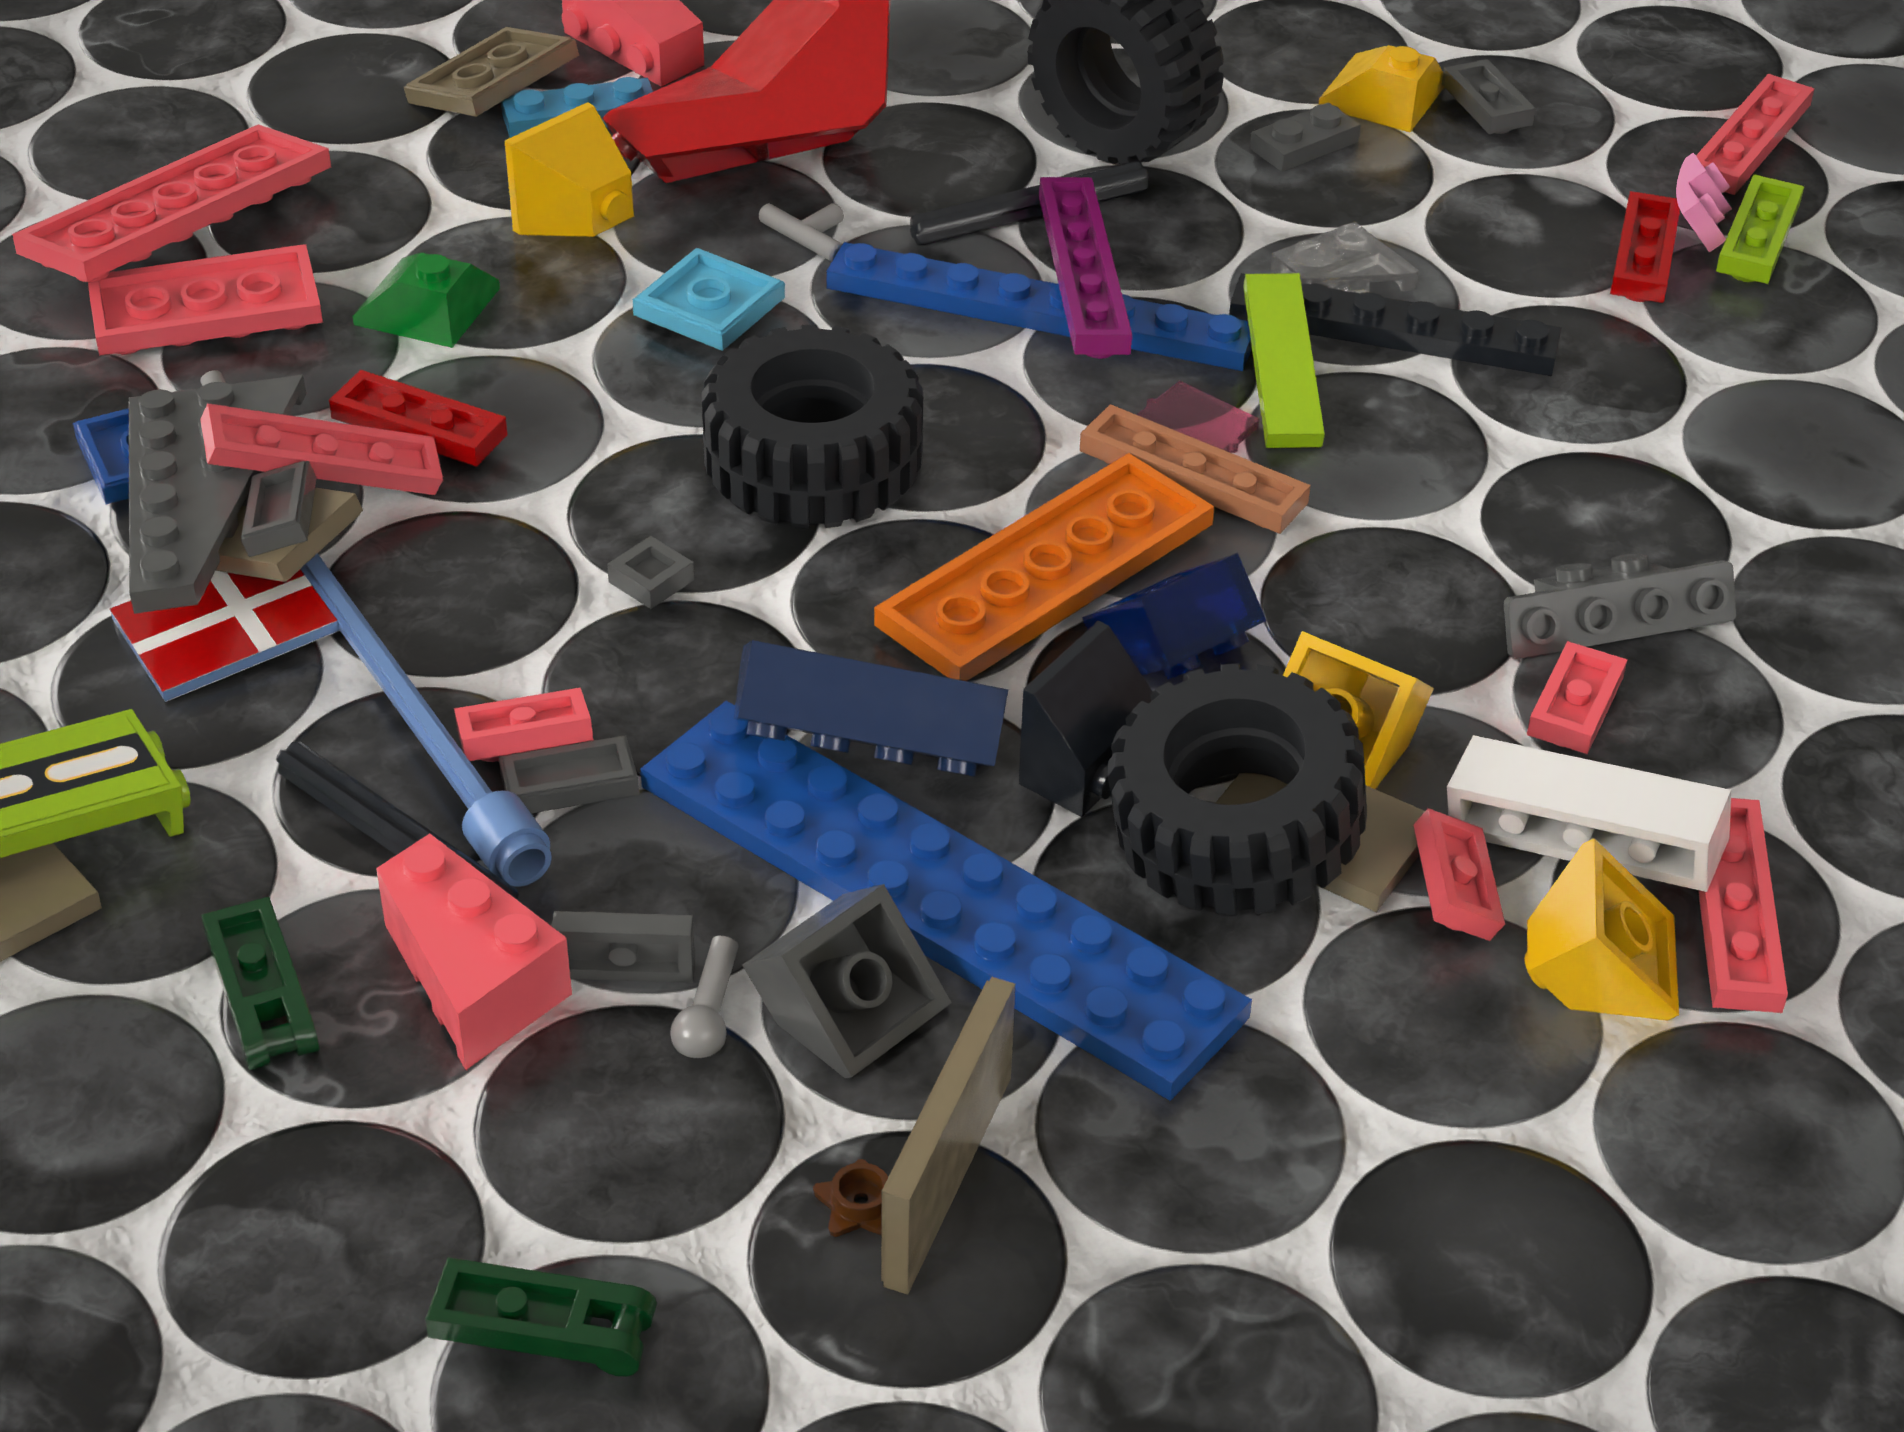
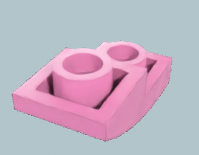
M1692 153L1685 158L1677 179L1676 197L1683 216L1708 252H1711L1726 240L1717 224L1725 219L1723 215L1732 210L1722 195L1730 186L1714 162L1704 168L1696 155Z

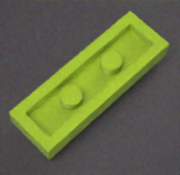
M1753 174L1720 252L1716 272L1731 275L1735 279L1744 282L1756 281L1769 284L1799 208L1804 186Z

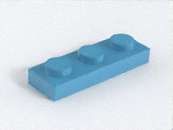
M623 77L614 82L594 85L575 83L555 90H522L501 102L502 115L511 138L587 102L595 106L602 119L608 111L653 92L648 78Z

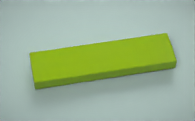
M1300 273L1245 274L1243 288L1266 448L1322 447L1325 433Z

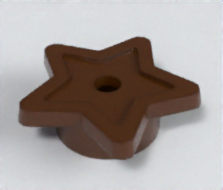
M858 1159L855 1163L841 1168L835 1174L832 1181L816 1183L813 1186L815 1197L831 1209L828 1225L831 1236L839 1237L859 1228L882 1236V1189L888 1179V1175L881 1168L868 1163L864 1159ZM859 1197H864L868 1201L866 1203L859 1204L856 1203L854 1200Z

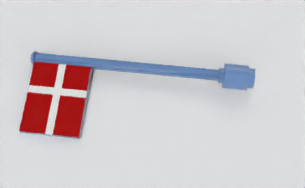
M318 553L287 582L215 570L198 605L134 614L130 600L110 608L112 619L165 702L341 631L468 808L462 822V831L488 870L509 885L515 887L526 886L537 881L548 870L552 859L550 840L542 827L515 793L510 791L492 792Z

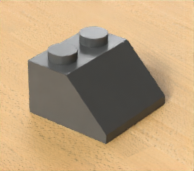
M884 884L842 894L742 964L776 1024L844 1078H851L952 1003Z

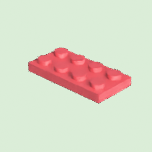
M306 244L112 271L105 279L88 282L99 356L114 353L131 354L141 349L168 345L186 346L196 341L223 337L241 338L251 333L277 329L296 330L306 325L323 323L321 305Z

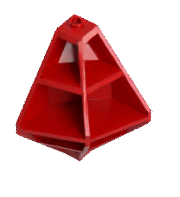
M773 0L711 67L608 111L602 119L613 133L611 137L621 155L629 162L637 157L665 183L849 141L858 131L865 129L887 106L891 0Z

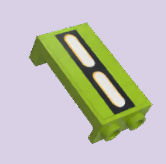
M133 709L0 744V858L156 814L170 837L184 833L183 808L189 807L191 802L187 781L181 770H171L165 760L164 749L159 736L155 731L147 732Z

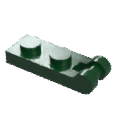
M270 897L202 914L205 935L249 1071L270 1065V1057L296 1050L298 1057L319 1051V1042L314 1023ZM283 1016L286 1017L288 1022L264 1030L260 1026L262 1022Z
M447 1257L425 1321L428 1338L593 1363L608 1374L626 1377L638 1371L644 1351L643 1342L639 1337L642 1331H646L651 1327L657 1301L649 1291L633 1285ZM592 1317L608 1319L612 1323L611 1328L590 1325Z

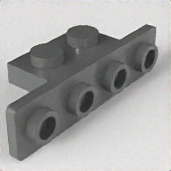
M1625 554L1612 557L1611 566L1593 569L1592 565L1587 563L1566 564L1555 568L1556 576L1534 579L1535 593L1507 597L1504 600L1507 651L1509 656L1516 659L1563 651L1567 641L1588 647L1733 621L1736 618L1733 565L1724 560L1670 569L1648 562V555Z

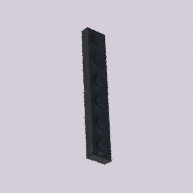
M1241 273L1230 302L1229 315L1248 321L1243 288L1245 274ZM1301 283L1309 335L1552 376L1562 327L1546 325L1537 320L1521 321L1492 316L1478 310L1462 311L1438 307L1433 303L1425 301L1409 302L1385 298L1372 292L1356 293L1332 289L1319 283Z

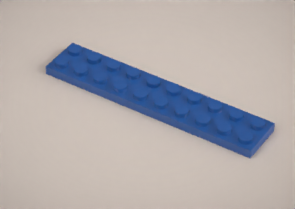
M728 701L723 702L640 768L642 788L832 901L845 893L884 884L925 956L980 989H983L986 981H990L991 977L1015 983L1014 1009L1169 1101L1181 1091L1250 1018L1251 998L790 736L786 735L785 741L746 734L748 722L734 719L735 705Z

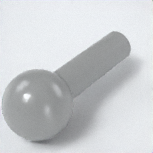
M715 936L712 938L693 1004L679 1012L673 1020L670 1031L671 1041L674 1048L684 1056L691 1058L711 1056L717 1053L726 1041V1025L719 1012L739 947L738 943L732 938L726 936Z

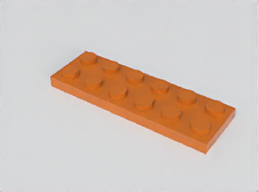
M1128 453L875 606L874 626L947 678L968 681L1212 526L1214 506Z

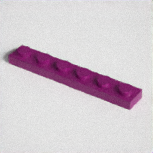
M1040 177L1039 199L1074 354H1085L1098 359L1108 358L1112 355H1131L1132 331L1092 178Z

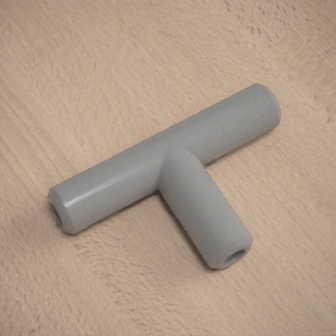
M770 203L765 204L759 211L760 222L831 262L842 246V243L823 233L843 221V210L835 203L829 204L803 220L797 219Z

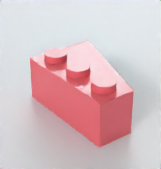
M562 0L564 33L644 78H648L660 87L704 66L703 22L680 0Z
M430 833L376 868L385 926L416 982L420 981L431 1000L432 1010L440 1025H445L455 1043L457 1056L465 1070L572 995L567 938Z

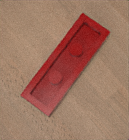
M1630 191L1610 294L1624 296L1636 302L1654 301L1664 303L1680 214L1677 198Z
M360 370L329 399L332 419L350 425L434 437L437 454L476 467L508 435L505 416L364 370Z

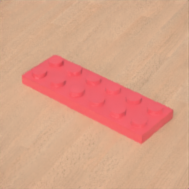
M259 124L12 234L16 254L41 263L44 267L53 268L76 277L82 282H95L105 279L109 276L110 271L122 265L145 260L152 255V251L171 242L185 241L193 236V232L212 223L228 221L233 217V213L250 205L266 203L273 198L274 194L284 189L307 184L311 181L312 176L331 168L329 148Z

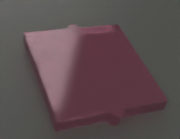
M1180 380L1157 399H1148L1147 406L1136 414L1230 453L1238 451V445L1259 428L1260 418Z

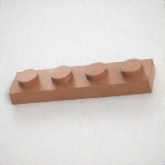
M1111 404L1080 434L1081 452L1098 458L1107 464H1111L1130 453L1214 507L1279 534L1283 532L1309 502L1311 486L1309 484Z

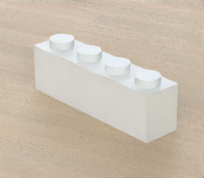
M1474 735L1447 785L1448 816L1483 828L1485 840L1488 843L1571 861L1583 843L1595 838L1634 876L1705 892L1708 891L1730 838L1731 790Z

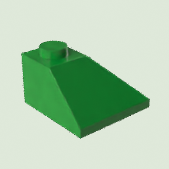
M418 253L403 257L352 316L353 324L453 348L499 291V279L470 263L448 259L438 254Z

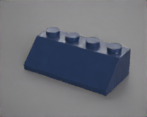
M752 640L743 646L734 719L748 722L746 732L748 735L785 741L787 729L812 734L810 743L812 747L848 753L850 742L852 741L876 746L874 758L912 765L915 753L939 758L937 766L939 771L975 777L977 765L984 767L995 766L1009 689Z

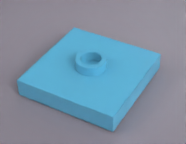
M695 248L632 299L633 315L723 351L785 298V282L702 249Z

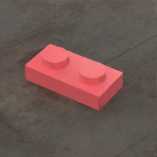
M1567 641L1530 716L1527 735L1560 747L1588 754L1623 680L1627 659Z
M581 687L454 708L462 751L469 761L495 762L499 761L501 756L593 741L591 717Z
M1428 808L1413 826L1433 920L1449 929L1463 931L1491 941L1504 927L1505 920L1483 828Z

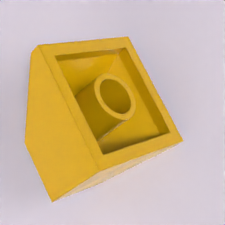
M1387 45L1356 53L1319 98L1318 105L1329 102L1346 115L1411 132L1444 89L1442 85L1444 73L1435 57L1420 54L1411 47Z
M589 102L505 140L513 231L517 234L594 237L634 217L631 171L595 106Z
M1302 631L1283 676L1288 677L1293 672L1313 682L1315 692L1322 687L1341 703V710H1345L1352 716L1358 727L1359 740L1363 743L1365 785L1376 789L1408 748L1434 688L1417 678Z
M1595 838L1583 843L1527 920V952L1524 961L1529 976L1538 987L1548 989L1571 1010L1667 1021L1679 1016L1674 915Z

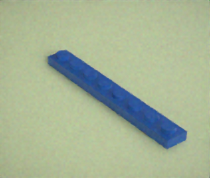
M844 242L827 269V289L1070 337L1059 284L1030 279L1018 273L1005 274L979 269L967 263L954 264L928 259L916 253L903 254L877 249L864 243L852 244ZM1122 294L1132 331L1131 349L1243 371L1252 350L1248 321L1240 320L1235 316L1227 314L1215 315L1189 310L1177 304L1163 305L1133 299L1128 295Z

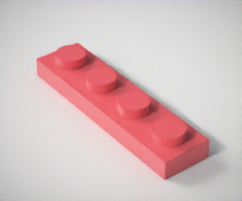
M1767 74L1696 157L1704 168L1714 162L1730 186L1725 192L1735 195L1811 106L1815 88Z
M207 403L200 419L207 464L266 472L301 461H309L317 479L436 495L443 481L435 440L431 436Z
M1731 798L1729 841L1708 891L1698 890L1712 1008L1783 1013L1788 991L1760 800Z

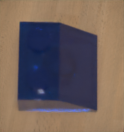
M1238 553L1175 573L1082 617L1088 630L1098 620L1109 625L1141 675L1163 670L1167 679L1200 666L1201 662L1197 654L1210 648L1213 649L1216 656L1249 642L1245 631L1267 621Z

